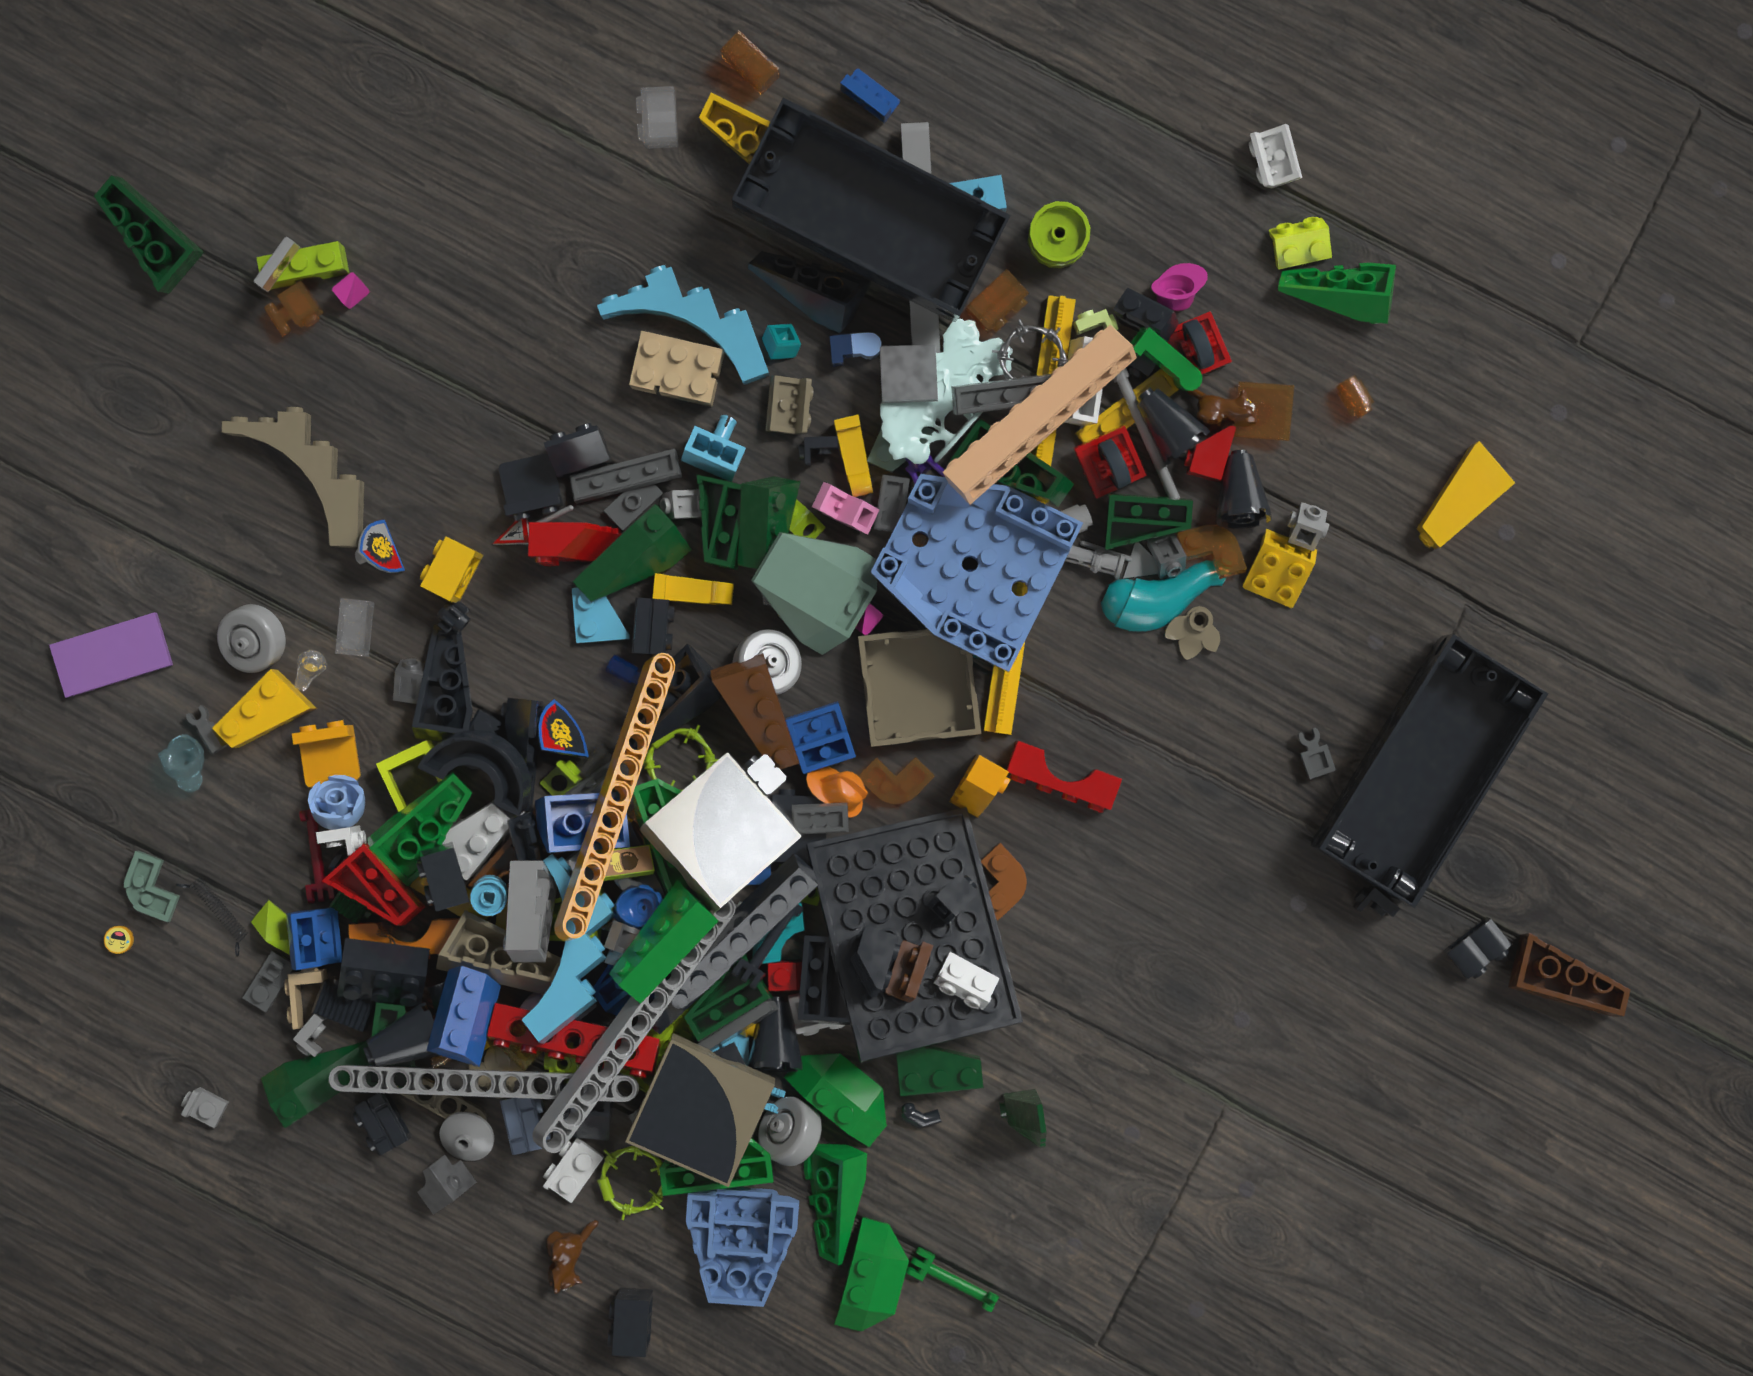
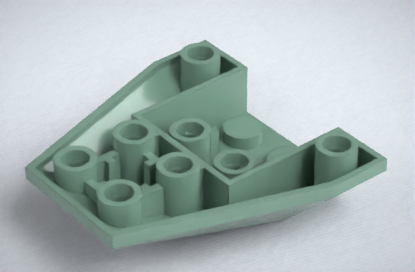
M779 532L751 581L799 642L823 655L850 637L877 591V578L871 573V570L877 559L856 546Z

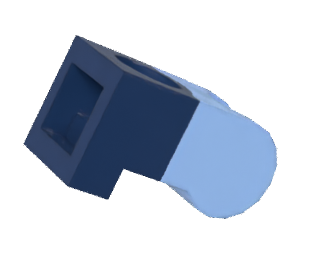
M869 332L830 336L833 367L844 366L843 358L859 356L870 360L876 358L880 354V338L876 334Z

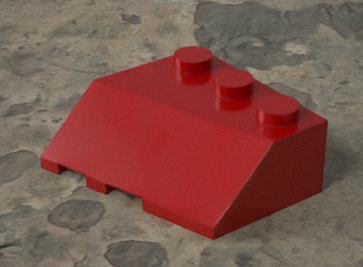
M529 522L528 556L543 566H559V561L593 562L621 535V529L591 523Z

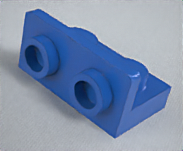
M856 69L851 76L847 74L840 83L841 91L884 124L900 104V100L860 69Z

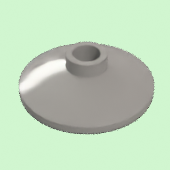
M457 1112L448 1116L442 1123L440 1140L443 1147L452 1156L465 1161H476L484 1158L491 1151L494 1145V1133L489 1123L481 1116L471 1112Z

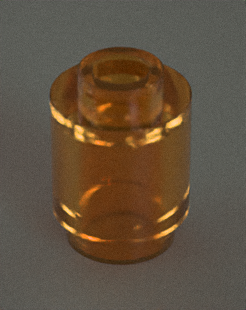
M1355 375L1336 386L1339 391L1337 395L1351 417L1357 415L1358 418H1361L1373 410L1371 408V405L1374 403L1373 398L1362 380H1358Z

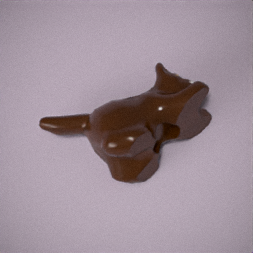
M1197 389L1187 391L1189 395L1198 399V412L1196 416L1208 428L1210 433L1222 431V427L1226 423H1232L1241 427L1256 424V419L1252 417L1255 405L1251 398L1248 397L1245 389L1235 399H1224L1215 395H1207Z
M594 1220L588 1223L580 1234L554 1231L546 1239L547 1252L553 1261L548 1270L549 1285L553 1286L554 1294H558L560 1289L565 1291L576 1284H582V1280L574 1271L575 1264L581 1254L583 1243L598 1226L599 1221Z

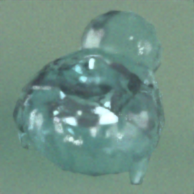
M187 734L176 736L168 744L167 749H163L162 752L158 753L164 772L172 779L177 780L178 787L187 793H193L200 788L203 782L201 770L204 763V749L196 739Z

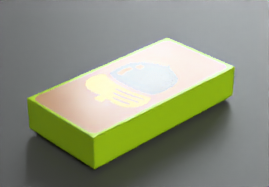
M650 845L614 849L604 881L654 874L655 870Z

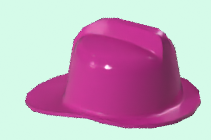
M1178 264L1166 270L1154 281L1151 289L1156 294L1158 303L1173 311H1184L1192 305L1195 294L1205 285L1207 272L1196 264Z

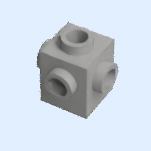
M1301 502L1297 512L1292 511L1287 522V527L1291 528L1288 542L1314 551L1320 538H1325L1329 528V523H1326L1327 511Z

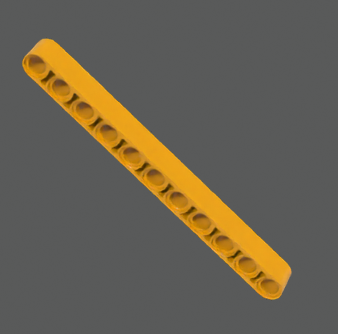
M657 654L643 665L555 922V934L563 941L580 938L587 931L675 671V661L669 654ZM655 662L662 665L663 674L656 670ZM647 687H650L654 691V699H651L647 695ZM638 712L644 714L646 724H642L638 720ZM629 738L636 740L637 750L630 747ZM621 763L628 767V776L622 774L620 770ZM612 789H615L619 792V802L615 801L612 798ZM603 815H607L611 819L610 828L603 824ZM594 841H598L602 845L601 854L595 852L593 848ZM586 867L593 871L592 881L585 877L584 870ZM577 893L581 894L584 898L583 907L578 906L575 901ZM568 920L575 924L574 934L569 933L566 929Z

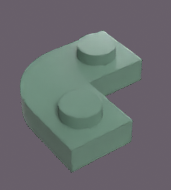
M135 851L124 881L127 896L134 905L133 908L137 911L170 922L180 895L155 886L164 860L141 851Z

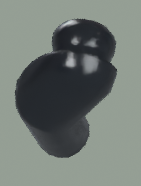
M906 1103L901 1107V1112L903 1113L901 1117L904 1122L916 1128H924L942 1122L938 1109L921 1113L916 1110L913 1103Z

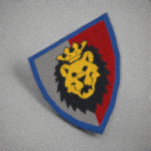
M385 520L367 525L359 538L358 550L355 552L356 561L359 564L368 562L375 568L387 573L405 571Z

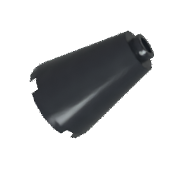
M1150 387L1138 397L1140 403L1136 406L1166 466L1171 464L1168 458L1171 456L1174 459L1179 458L1201 440L1199 436L1201 432L1205 435L1210 433L1206 426L1159 388L1153 391Z
M1234 450L1227 458L1222 476L1216 523L1221 527L1222 522L1228 523V528L1232 529L1260 526V520L1266 519V523H1268L1272 519V514L1252 454H1248L1247 450Z
M773 996L774 1000L772 1001H775L779 1009L757 1023L747 1066L760 1071V1068H764L768 1072L802 1071L803 1063L790 1003L784 1002V997Z
M426 1002L417 1005L366 1040L368 1046L363 1049L369 1064L375 1062L376 1067L441 1056L426 1051L434 1024L429 1009L427 1010Z

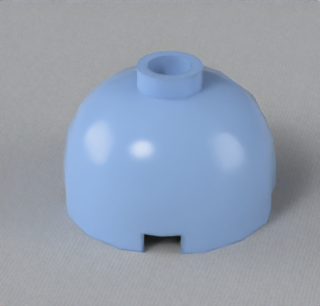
M346 775L329 776V780L320 784V781L317 782L310 790L308 796V804L314 820L329 830L354 826L362 817L365 809V796L358 781Z

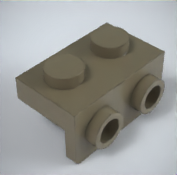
M770 376L766 431L792 435L807 433V429L811 424L809 405L813 398L811 379Z

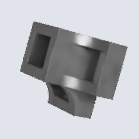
M613 921L604 945L605 948L609 949L605 963L615 966L640 930Z
M444 1155L423 1171L426 1183L417 1193L434 1215L477 1182L461 1160L452 1165L446 1155Z

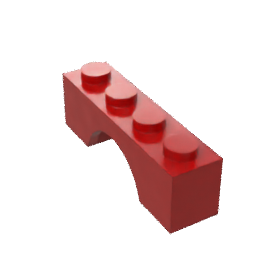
M1016 741L1006 768L1011 773L1009 779L1025 784L1028 779L1037 783L1036 789L1050 794L1052 789L1063 792L1061 798L1077 803L1078 799L1089 802L1088 808L1103 813L1104 808L1112 809L1122 781L1121 778L1094 769L1081 780L1073 782L1062 781L1055 777L1048 769L1044 750L1021 741Z

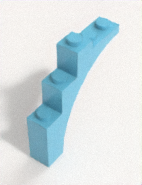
M665 265L651 269L650 274L645 276L648 287L644 288L643 285L635 286L628 290V294L618 297L617 294L602 299V304L597 305L603 320L624 314L648 313L668 316L688 323L705 333L723 349L735 365L744 385L770 376L747 311H740L739 308L724 313L725 318L720 319L709 288L703 290L702 287H697L687 292L688 296L682 297L672 267L666 268Z
M551 854L543 861L554 877L563 901L571 878L569 872L572 868L563 857L558 859ZM577 893L575 901L578 906L583 907L584 898L581 894ZM606 893L598 895L585 934L580 938L565 941L561 963L551 986L540 1002L522 1019L540 1043L544 1044L597 1002L593 997V994L596 993L595 989L586 979L583 981L580 979L606 959L602 953L606 949L596 936L590 937L616 916L612 910L615 905ZM568 920L566 923V929L569 933L574 934L576 929L575 924L571 920Z

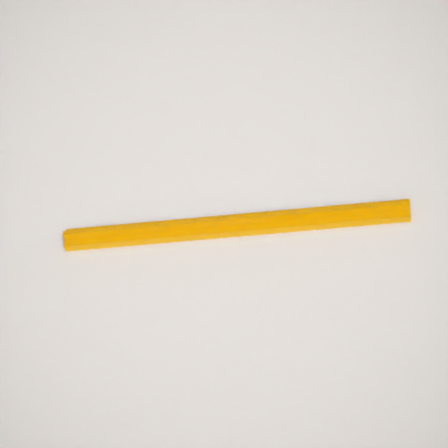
M1048 296L1043 328L1054 331L1058 327L1061 328L1057 336L1062 343L1067 357L1076 299L1065 298L1066 296ZM1046 339L1044 343L1041 342L1036 376L1052 374L1058 368V361L1052 360V358H1060L1059 349L1053 341ZM1056 430L1030 452L1050 466ZM1016 582L1012 585V592L1016 596L1021 597L1028 592L1027 586L1022 582ZM1025 642L1009 672L993 665L984 731L1009 735L1012 733Z

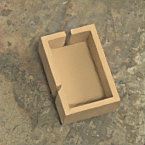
M641 331L629 385L632 389L653 394L657 393L656 386H659L661 396L712 407L718 383L716 379L711 378V375L713 374L714 377L719 378L724 351L720 348Z

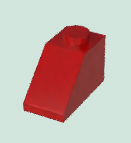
M1229 426L1194 446L1193 451L1188 450L1184 461V466L1188 467L1186 474L1217 483L1221 481L1236 427Z
M781 960L780 962L768 963L769 991L800 990L802 960Z

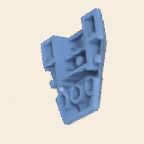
M732 1187L688 1193L686 1224L688 1229H690L693 1239V1249L699 1261V1271L708 1303L764 1307L777 1277L779 1267L782 1261H784L789 1244L797 1231L799 1200L779 1195L773 1189Z

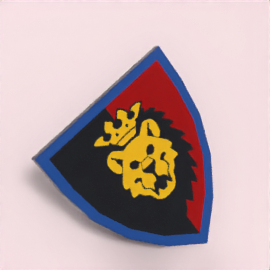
M555 699L552 700L543 709L537 725L541 755L544 758H549L553 753L588 758L586 742L578 724Z

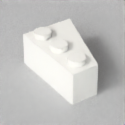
M494 800L451 826L443 844L453 842L461 873L466 881L482 867L509 833L507 820L517 817V815L494 805Z

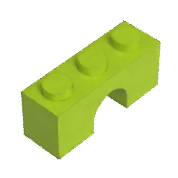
M336 241L299 249L271 289L296 285L295 281L303 278L321 277L326 279L350 274L345 247ZM272 254L256 257L259 272Z

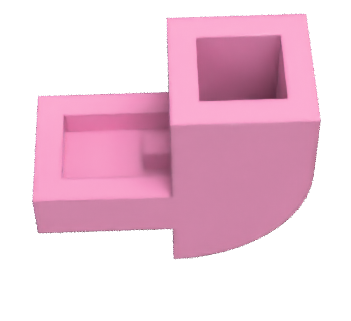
M823 482L812 505L813 508L822 512L823 515L867 535L879 512V509L869 503L848 495Z

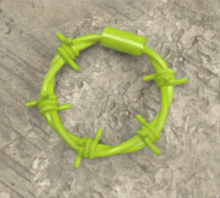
M697 725L696 730H692V728L676 729L651 744L643 764L645 766L644 769L647 770L652 780L657 779L654 768H661V765L654 766V749H658L674 737V734L686 735L684 743H687L689 738L695 739L703 745L705 755H700L698 758H704L706 770L719 760L715 759V754L712 753L703 737L697 733L700 725Z
M635 1146L619 1149L612 1154L604 1150L607 1156L604 1158L605 1162L602 1167L601 1177L597 1181L604 1202L609 1201L617 1210L623 1212L621 1220H624L625 1214L639 1213L649 1210L654 1206H658L663 1210V1207L660 1205L663 1201L662 1186L657 1194L652 1190L649 1191L654 1196L650 1198L647 1204L642 1207H632L634 1199H631L630 1205H623L614 1200L615 1197L609 1179L606 1177V1172L610 1166L616 1170L618 1169L614 1163L625 1152H633V1160H636L637 1155H646L652 1158L657 1167L650 1170L651 1172L657 1170L658 1175H660L659 1168L663 1162L651 1153Z

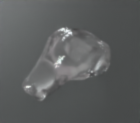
M307 650L298 655L295 688L305 691L311 682L327 669V662L323 654L314 650Z

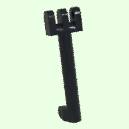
M799 904L796 905L770 930L750 962L741 958L731 975L736 978L741 973V970L744 969L746 972L740 981L746 984L751 975H753L755 978L751 982L750 988L755 990L765 976V973L759 970V967L794 915L799 917L804 908Z

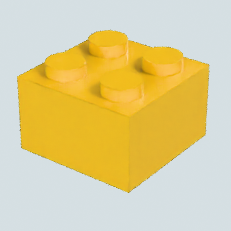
M445 537L444 541H438L433 550L435 558L431 566L427 564L420 576V580H422L420 586L448 601L456 603L461 600L483 554L449 537Z

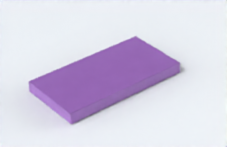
M156 612L49 645L65 698L173 665Z

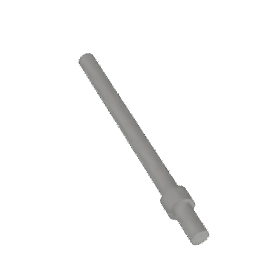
M1125 368L1113 378L1114 383L1117 382L1167 496L1180 498L1170 473L1163 463L1136 406L1138 401L1127 378L1129 373Z

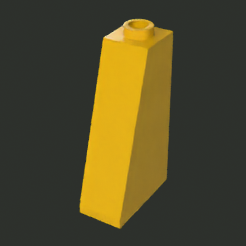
M1480 441L1468 448L1417 527V530L1421 533L1419 539L1428 548L1432 546L1435 550L1442 547L1515 484L1513 479Z

